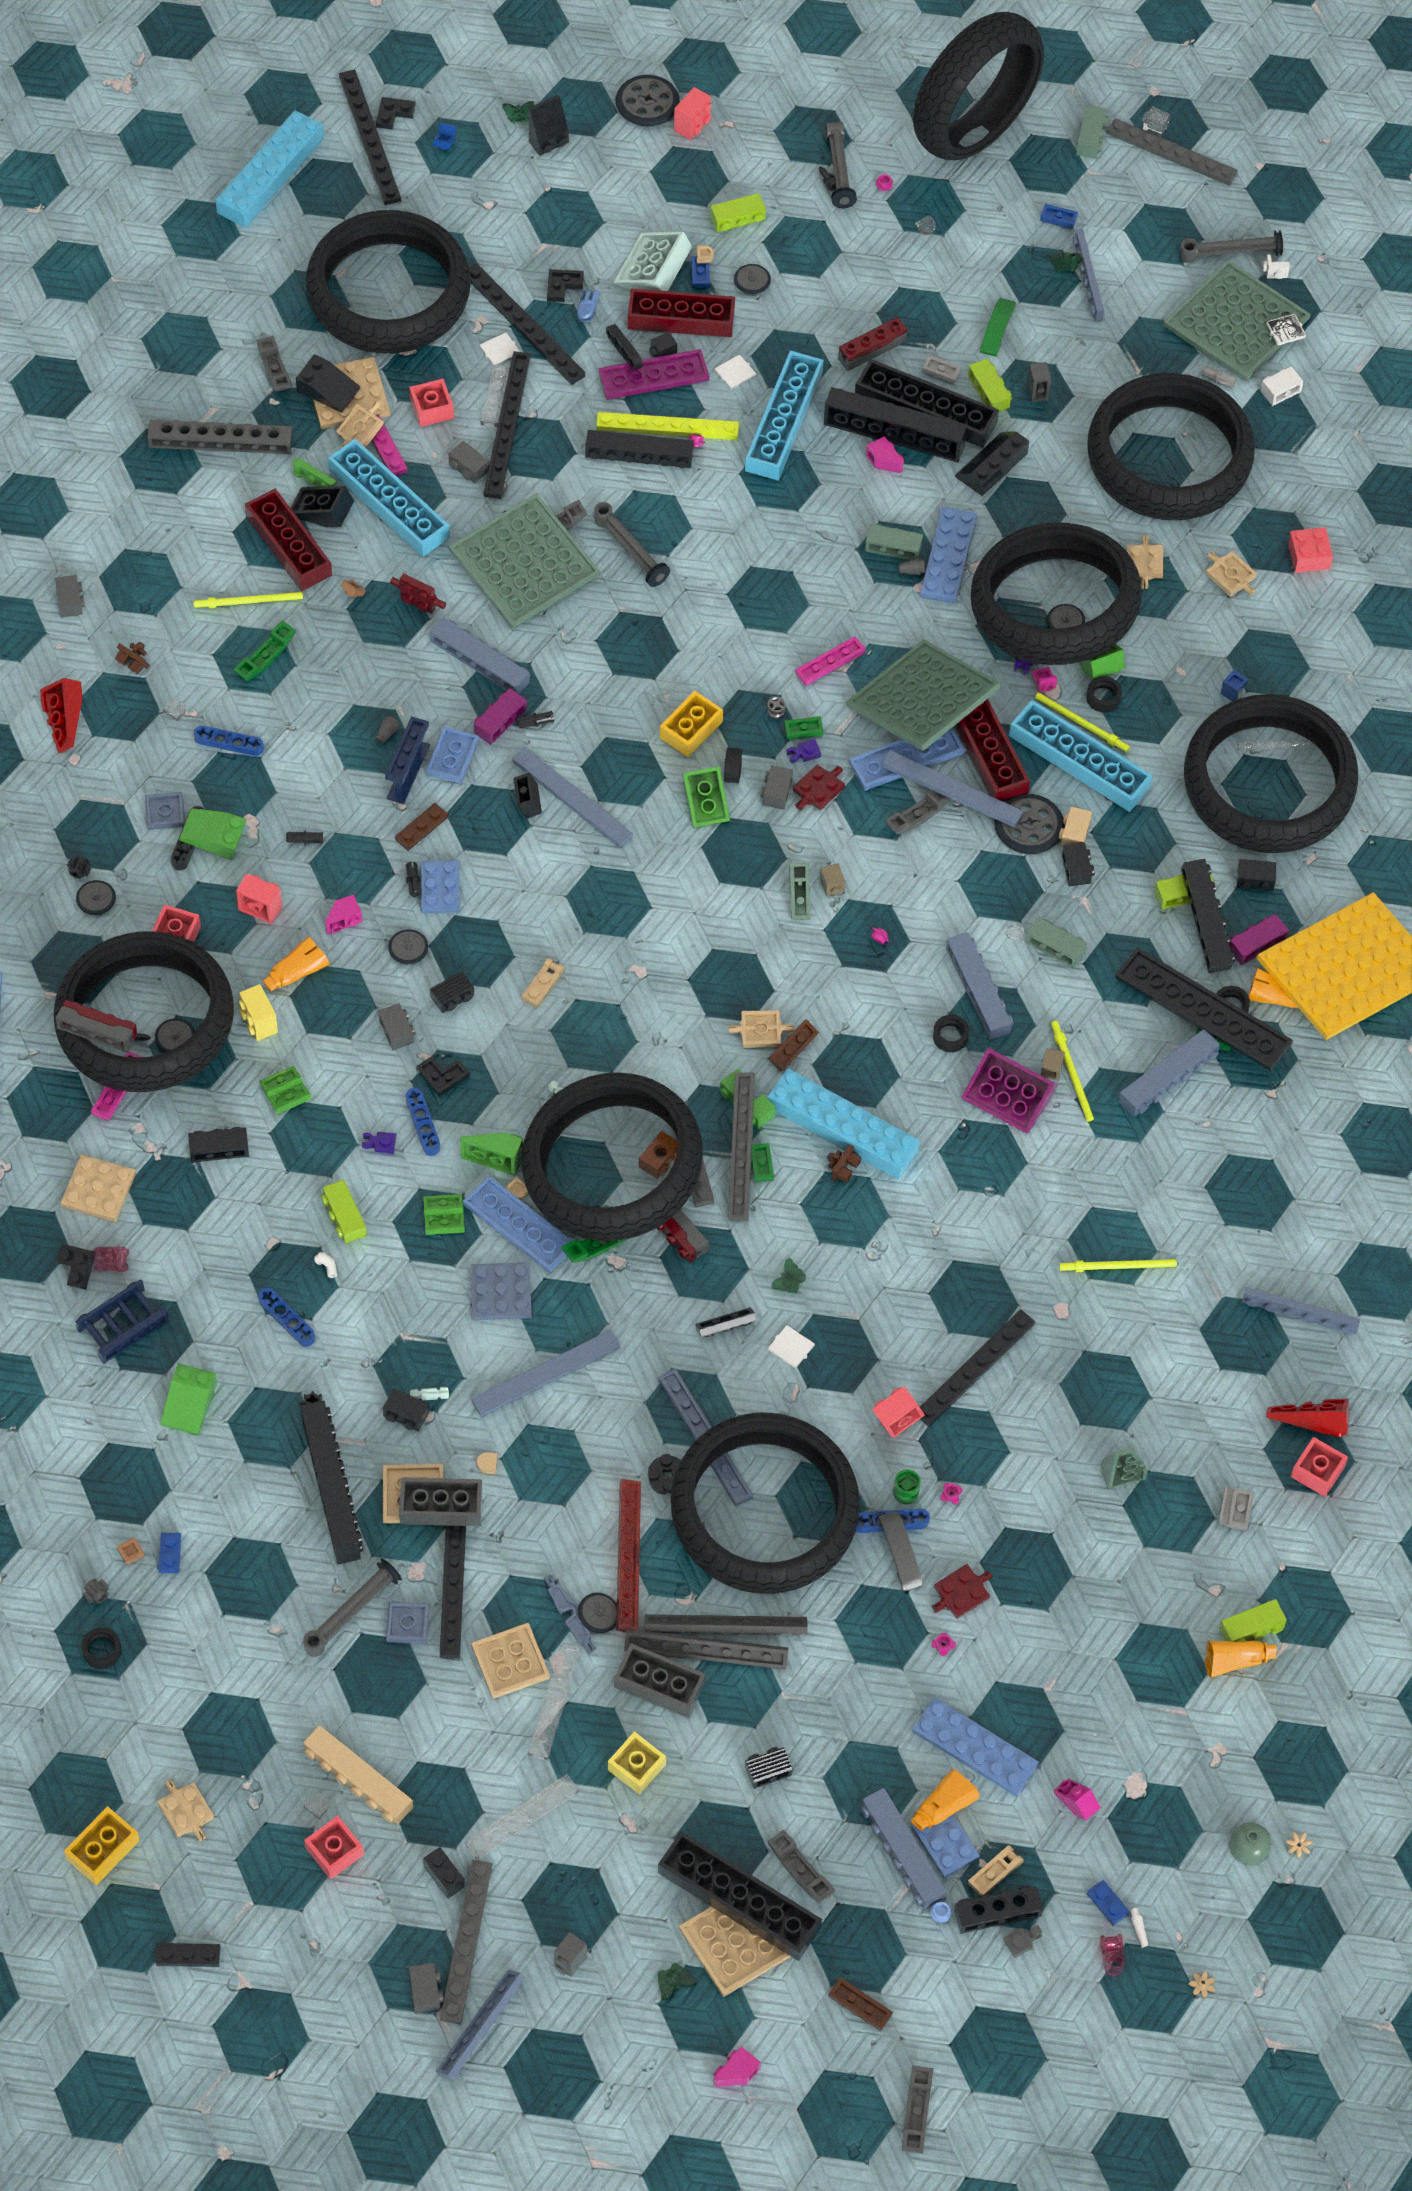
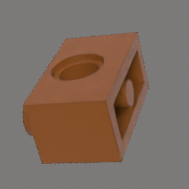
M661 1131L639 1157V1168L656 1179L661 1174L664 1175L670 1167L669 1164L676 1159L678 1141Z

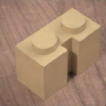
M1071 807L1069 813H1065L1063 824L1066 825L1065 828H1061L1059 839H1062L1061 847L1086 841L1092 811Z

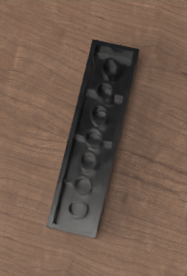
M873 359L869 360L855 384V393L862 396L875 398L883 402L893 403L897 406L925 412L929 415L943 417L947 420L967 425L965 441L982 448L998 423L999 409Z
M831 387L825 402L824 425L876 440L885 436L894 445L959 463L965 447L967 425L833 387Z
M324 1400L301 1405L304 1431L337 1565L360 1560L363 1542L358 1529L357 1516L353 1509L352 1496L349 1493L348 1480L345 1477L343 1460H341L339 1444L336 1440L335 1427L331 1420L330 1407H325Z
M682 1831L658 1863V1874L797 1961L800 1960L821 1929L822 1919Z

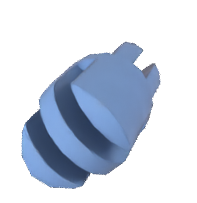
M592 290L582 291L577 310V316L581 322L587 323L593 319L600 295L598 290H594V293Z

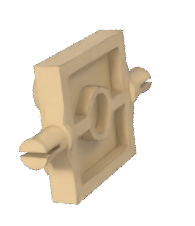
M374 401L369 409L356 404L336 431L345 440L339 449L353 439H356L365 448L368 446L384 424L374 414L381 406L378 402Z
M1145 535L1142 536L1141 545H1127V552L1137 567L1142 589H1144V583L1145 589H1148V580L1163 578V545H1150L1148 535H1146V541Z
M1213 551L1208 554L1207 557L1214 564L1206 570V575L1230 597L1242 589L1250 596L1254 594L1256 590L1249 583L1257 577V573L1233 551L1220 558Z
M780 1010L742 1011L740 1025H729V1033H740L743 1048L779 1047L781 1045L782 1032L794 1031V1024H782Z
M170 1779L165 1783L170 1794L158 1800L157 1805L177 1838L186 1833L194 1832L199 1842L202 1839L205 1840L206 1835L201 1827L214 1819L212 1811L194 1782L184 1788L177 1789L173 1780Z

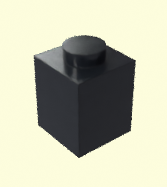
M666 332L651 339L649 351L652 357L677 354L678 344L670 332Z

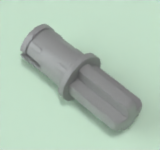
M1205 365L1201 376L1212 379L1217 384L1221 383L1231 388L1236 384L1237 379L1223 373L1222 370L1218 371Z

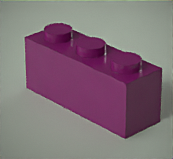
M509 688L499 696L494 704L488 706L482 716H478L475 719L474 733L492 745L527 710V700Z
M1276 914L1271 917H1265L1259 924L1248 927L1245 932L1235 934L1230 939V952L1233 951L1235 959L1242 966L1256 958L1259 953L1287 939L1289 929Z

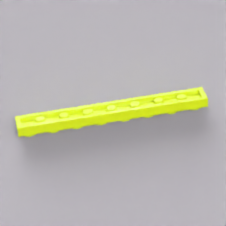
M598 412L596 430L684 437L696 434L702 435L704 438L738 440L739 422Z

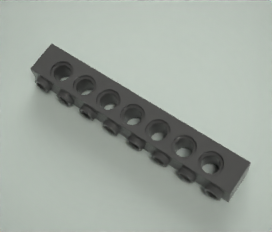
M161 419L150 420L149 448L291 454L292 426L168 421Z

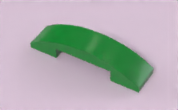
M1003 298L998 299L990 317L980 353L997 357L1004 332L1010 317H1012L1016 302Z
M282 620L270 632L271 636L248 659L245 657L233 671L246 681L256 677L282 653L293 638L296 630Z
M576 1239L563 1245L561 1249L572 1263L597 1257L624 1240L598 1241L584 1239L578 1241Z

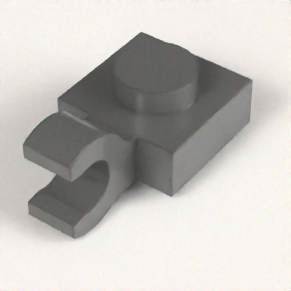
M1039 1925L1033 1927L1027 1933L1021 1928L1006 1936L1004 1942L1013 1957L1016 1958L1033 1948L1031 1942L1042 1937V1930Z

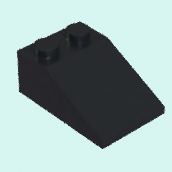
M559 95L528 108L529 143L539 156L569 143V130Z
M315 354L295 378L298 393L341 413L360 390V386L330 361Z
M346 486L301 487L291 509L298 519L324 527H341L354 503V499Z

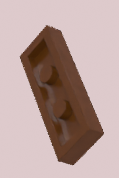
M434 803L395 836V840L409 851L448 818V813Z
M805 1019L767 1059L782 1072L819 1032Z
M841 1977L828 1994V1997L879 2031H882L893 2015L891 2010Z

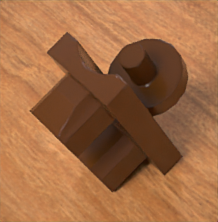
M138 642L136 645L131 643L129 647L133 649L132 651L124 645L118 644L117 649L119 652L115 657L117 662L125 665L129 658L133 661L128 668L136 674L143 668H149L150 664L140 657V655L145 656L147 654L144 650V643Z
M851 1145L847 1147L843 1155L838 1150L836 1154L829 1153L827 1156L830 1162L828 1167L833 1168L831 1180L837 1182L838 1179L848 1182L852 1176V1171L846 1168L849 1164L857 1168L861 1163V1156L854 1152V1147Z

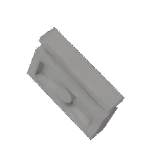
M1225 1487L1218 1526L1225 1525L1229 1528L1247 1531L1254 1492Z

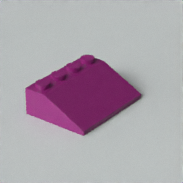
M987 1048L961 1098L1028 1134L1049 1103L1058 1084Z

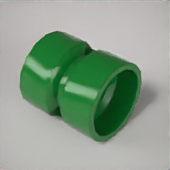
M909 1469L902 1470L895 1477L893 1494L896 1501L901 1504H912L918 1499L921 1481L915 1471Z

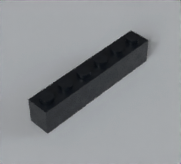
M597 430L587 431L585 444L586 458L691 468L694 440Z
M1206 859L1184 862L1181 867V873L1208 973L1229 970L1234 964L1233 962H1235V956L1233 951L1230 952V938L1224 929L1225 919L1220 915L1221 905L1219 899H1216L1215 896L1216 886L1210 878L1211 867L1206 863Z

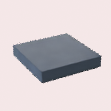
M182 792L145 795L148 830L184 826L185 817Z
M389 1602L386 1642L427 1644L430 1604Z

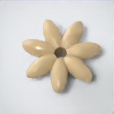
M1293 1832V1839L1286 1840L1287 1844L1292 1845L1288 1849V1853L1296 1851L1298 1858L1301 1857L1302 1851L1310 1854L1307 1846L1311 1845L1313 1841L1305 1840L1306 1832H1303L1300 1837L1296 1832Z
M1206 1971L1203 1972L1201 1977L1197 1973L1193 1974L1196 1981L1189 1982L1190 1986L1196 1987L1193 1995H1197L1201 1991L1203 1997L1206 1998L1207 1990L1215 1992V1988L1211 1986L1215 1982V1978L1207 1979L1208 1974Z

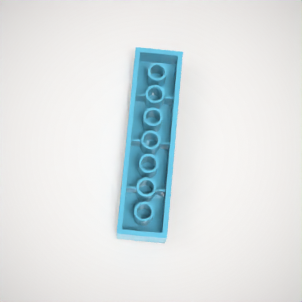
M294 110L216 199L217 213L246 228L324 139L323 124Z
M794 351L789 352L745 458L746 472L779 481L823 374L824 360Z
M353 439L328 457L329 471L422 557L450 538L449 524L356 439Z
M1033 700L1029 702L1010 725L1009 737L1129 812L1151 788L1153 775Z
M789 1068L768 1095V1100L776 1107V1113L844 1150L849 1145L853 1146L854 1152L861 1156L862 1160L898 1180L919 1152V1139Z

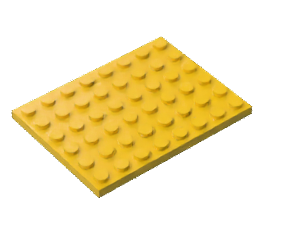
M1374 892L1259 953L1256 958L1325 1040L1412 993V936Z

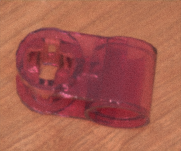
M96 1247L92 1250L96 1252L93 1262L95 1270L116 1272L128 1270L127 1256L129 1255V1249L125 1247Z
M1122 1934L1112 1937L1100 1935V1948L1103 1955L1105 1972L1110 1976H1119L1123 1971L1125 1963ZM1116 1961L1119 1963V1966H1112L1110 1962Z

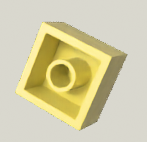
M259 984L239 992L240 1000L238 1005L241 1009L239 1013L242 1020H246L248 1023L247 1029L251 1036L254 1035L256 1040L259 1041L278 1033L276 1013L261 985Z
M635 1731L608 1761V1771L639 1795L666 1766V1756Z

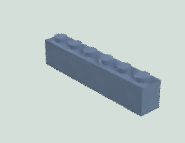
M443 617L430 631V641L504 690L507 691L511 688L520 694L530 683V673L526 668L515 664L511 658H506L497 649L489 647L483 640L475 638L469 631L458 627L454 621Z
M966 932L948 938L946 950L989 1040L1010 1034L1013 1020L1011 1015H1007L1005 1011L1004 1000L998 996V988L991 981L989 969H985L983 965L984 960L981 953L978 954L976 950L977 946L974 938H971L969 933Z
M1203 1029L1122 1090L1118 1102L1133 1117L1138 1113H1144L1149 1105L1153 1102L1157 1103L1163 1094L1167 1091H1173L1179 1082L1186 1081L1191 1073L1202 1069L1208 1060H1214L1219 1054L1220 1044Z
M885 1788L863 1798L861 1812L866 1819L869 1818L871 1821V1828L876 1836L879 1835L883 1841L881 1844L884 1851L891 1854L895 1869L897 1871L900 1870L903 1874L904 1884L907 1888L910 1887L912 1889L916 1904L918 1906L921 1905L926 1910L935 1903L945 1900L946 1889Z

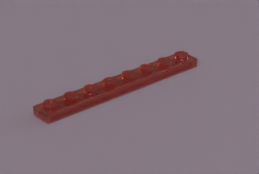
M621 1479L619 1485L616 1631L626 1632L627 1629L638 1630L641 1481Z

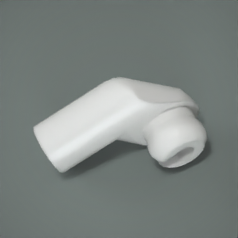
M325 1252L318 1253L314 1257L315 1263L326 1266L329 1278L336 1277L335 1260Z

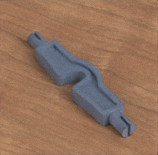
M551 1575L546 1576L544 1581L549 1587L548 1594L554 1602L558 1614L573 1613L571 1617L565 1620L566 1627L573 1634L578 1644L584 1645L588 1654L591 1651L594 1652L596 1649L590 1641L591 1634L581 1623L578 1615L579 1605L569 1599L561 1584H556Z

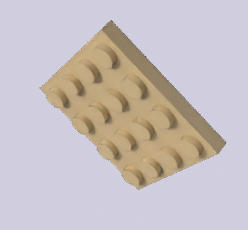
M374 357L334 364L360 386V390L342 413L313 400L321 430L341 426L356 404L369 409L374 401H376L381 406L374 414L376 416L380 415L381 418L390 416V409Z
M713 1907L706 1909L679 1925V1930L723 1997L791 1957Z

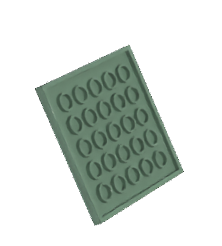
M1226 260L1164 321L1163 326L1247 381L1282 346L1277 345L1273 336L1270 335L1271 332L1266 324L1267 321L1295 314L1299 323H1302L1303 326L1310 319L1311 314L1230 260Z
M537 493L449 546L450 552L512 629L600 576L599 569Z
M923 639L848 699L846 703L850 709L924 751L999 690L1001 686L1000 682Z

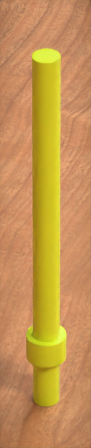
M302 592L219 599L209 597L207 600H194V608H216V606L298 600L303 599Z
M1039 692L1036 694L1035 699L1103 738L1109 745L1116 746L1126 753L1129 751L1130 746L1119 740L1118 736L1105 732Z
M1053 1021L1051 1026L1055 1034L1054 1040L1059 1045L1060 1050L1065 1052V1064L1087 1122L1094 1120L1066 1045V1036L1061 1031L1058 1021Z
M1176 1259L1104 1262L1075 1260L1074 1263H1059V1270L1084 1272V1270L1176 1267L1177 1262Z

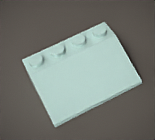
M641 233L617 275L614 285L628 290L633 288L668 291L692 248L685 233Z

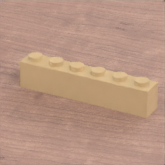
M319 1725L303 1742L304 1753L308 1758L317 1760L320 1763V1767L326 1772L330 1771L333 1773L335 1779L340 1784L348 1785L356 1797L359 1798L361 1796L364 1798L366 1804L371 1809L380 1811L382 1817L387 1822H393L398 1825L413 1809V1800L322 1726Z

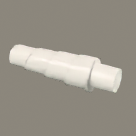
M1133 1908L1130 1910L1131 1921L1141 1947L1148 1946L1143 1917L1140 1915L1138 1908Z

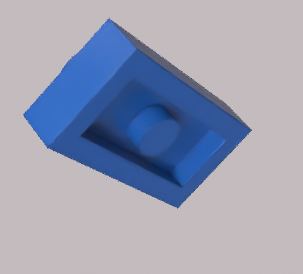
M1045 204L1040 221L1073 229L1078 212Z
M691 256L693 288H710L709 263H697V256Z
M161 1533L159 1573H179L181 1533Z
M1104 1880L1087 1891L1088 1897L1112 1926L1129 1915L1130 1911Z

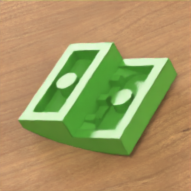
M294 1066L259 1081L277 1115L312 1099L311 1094L303 1084L302 1078Z
M462 1194L423 1196L426 1235L465 1233Z

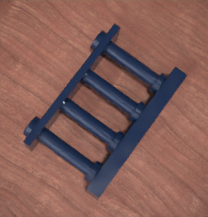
M411 716L385 774L386 780L393 781L387 800L405 804L430 747L429 743L422 742L428 729L429 721Z
M141 1279L130 1283L126 1289L89 1313L82 1314L75 1321L78 1332L80 1333L87 1329L100 1346L98 1354L103 1364L169 1322L168 1312L164 1307L155 1310L142 1294L145 1289ZM134 1297L149 1314V1317L142 1321H139L126 1305V1302ZM120 1308L133 1327L127 1331H122L109 1313ZM102 1318L116 1335V1338L110 1342H106L93 1325Z

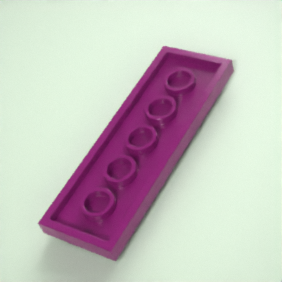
M701 349L642 360L643 367L637 370H632L627 363L598 368L606 400L709 381L710 378Z

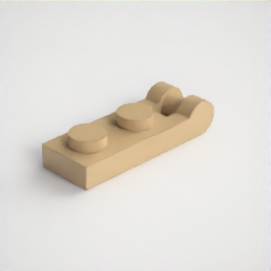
M547 958L544 966L521 996V1000L538 1009L563 974L565 966L562 964L558 965L554 963L553 959ZM551 969L555 972L551 974L549 973V970Z
M1008 1845L969 1879L968 1884L980 1896L987 1894L1013 1870L1018 1868L1024 1862V1859L1020 1855L1017 1856L1013 1852L1014 1849ZM1008 1858L1011 1862L1008 1864L1004 1859Z

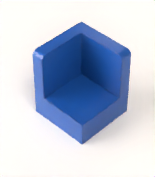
M1233 670L1223 681L1220 694L1231 701L1237 700L1239 692L1248 684V679Z

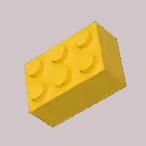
M694 690L660 725V739L689 758L723 722V709Z
M107 1806L64 1850L65 1858L97 1886L140 1841L139 1835L134 1828Z

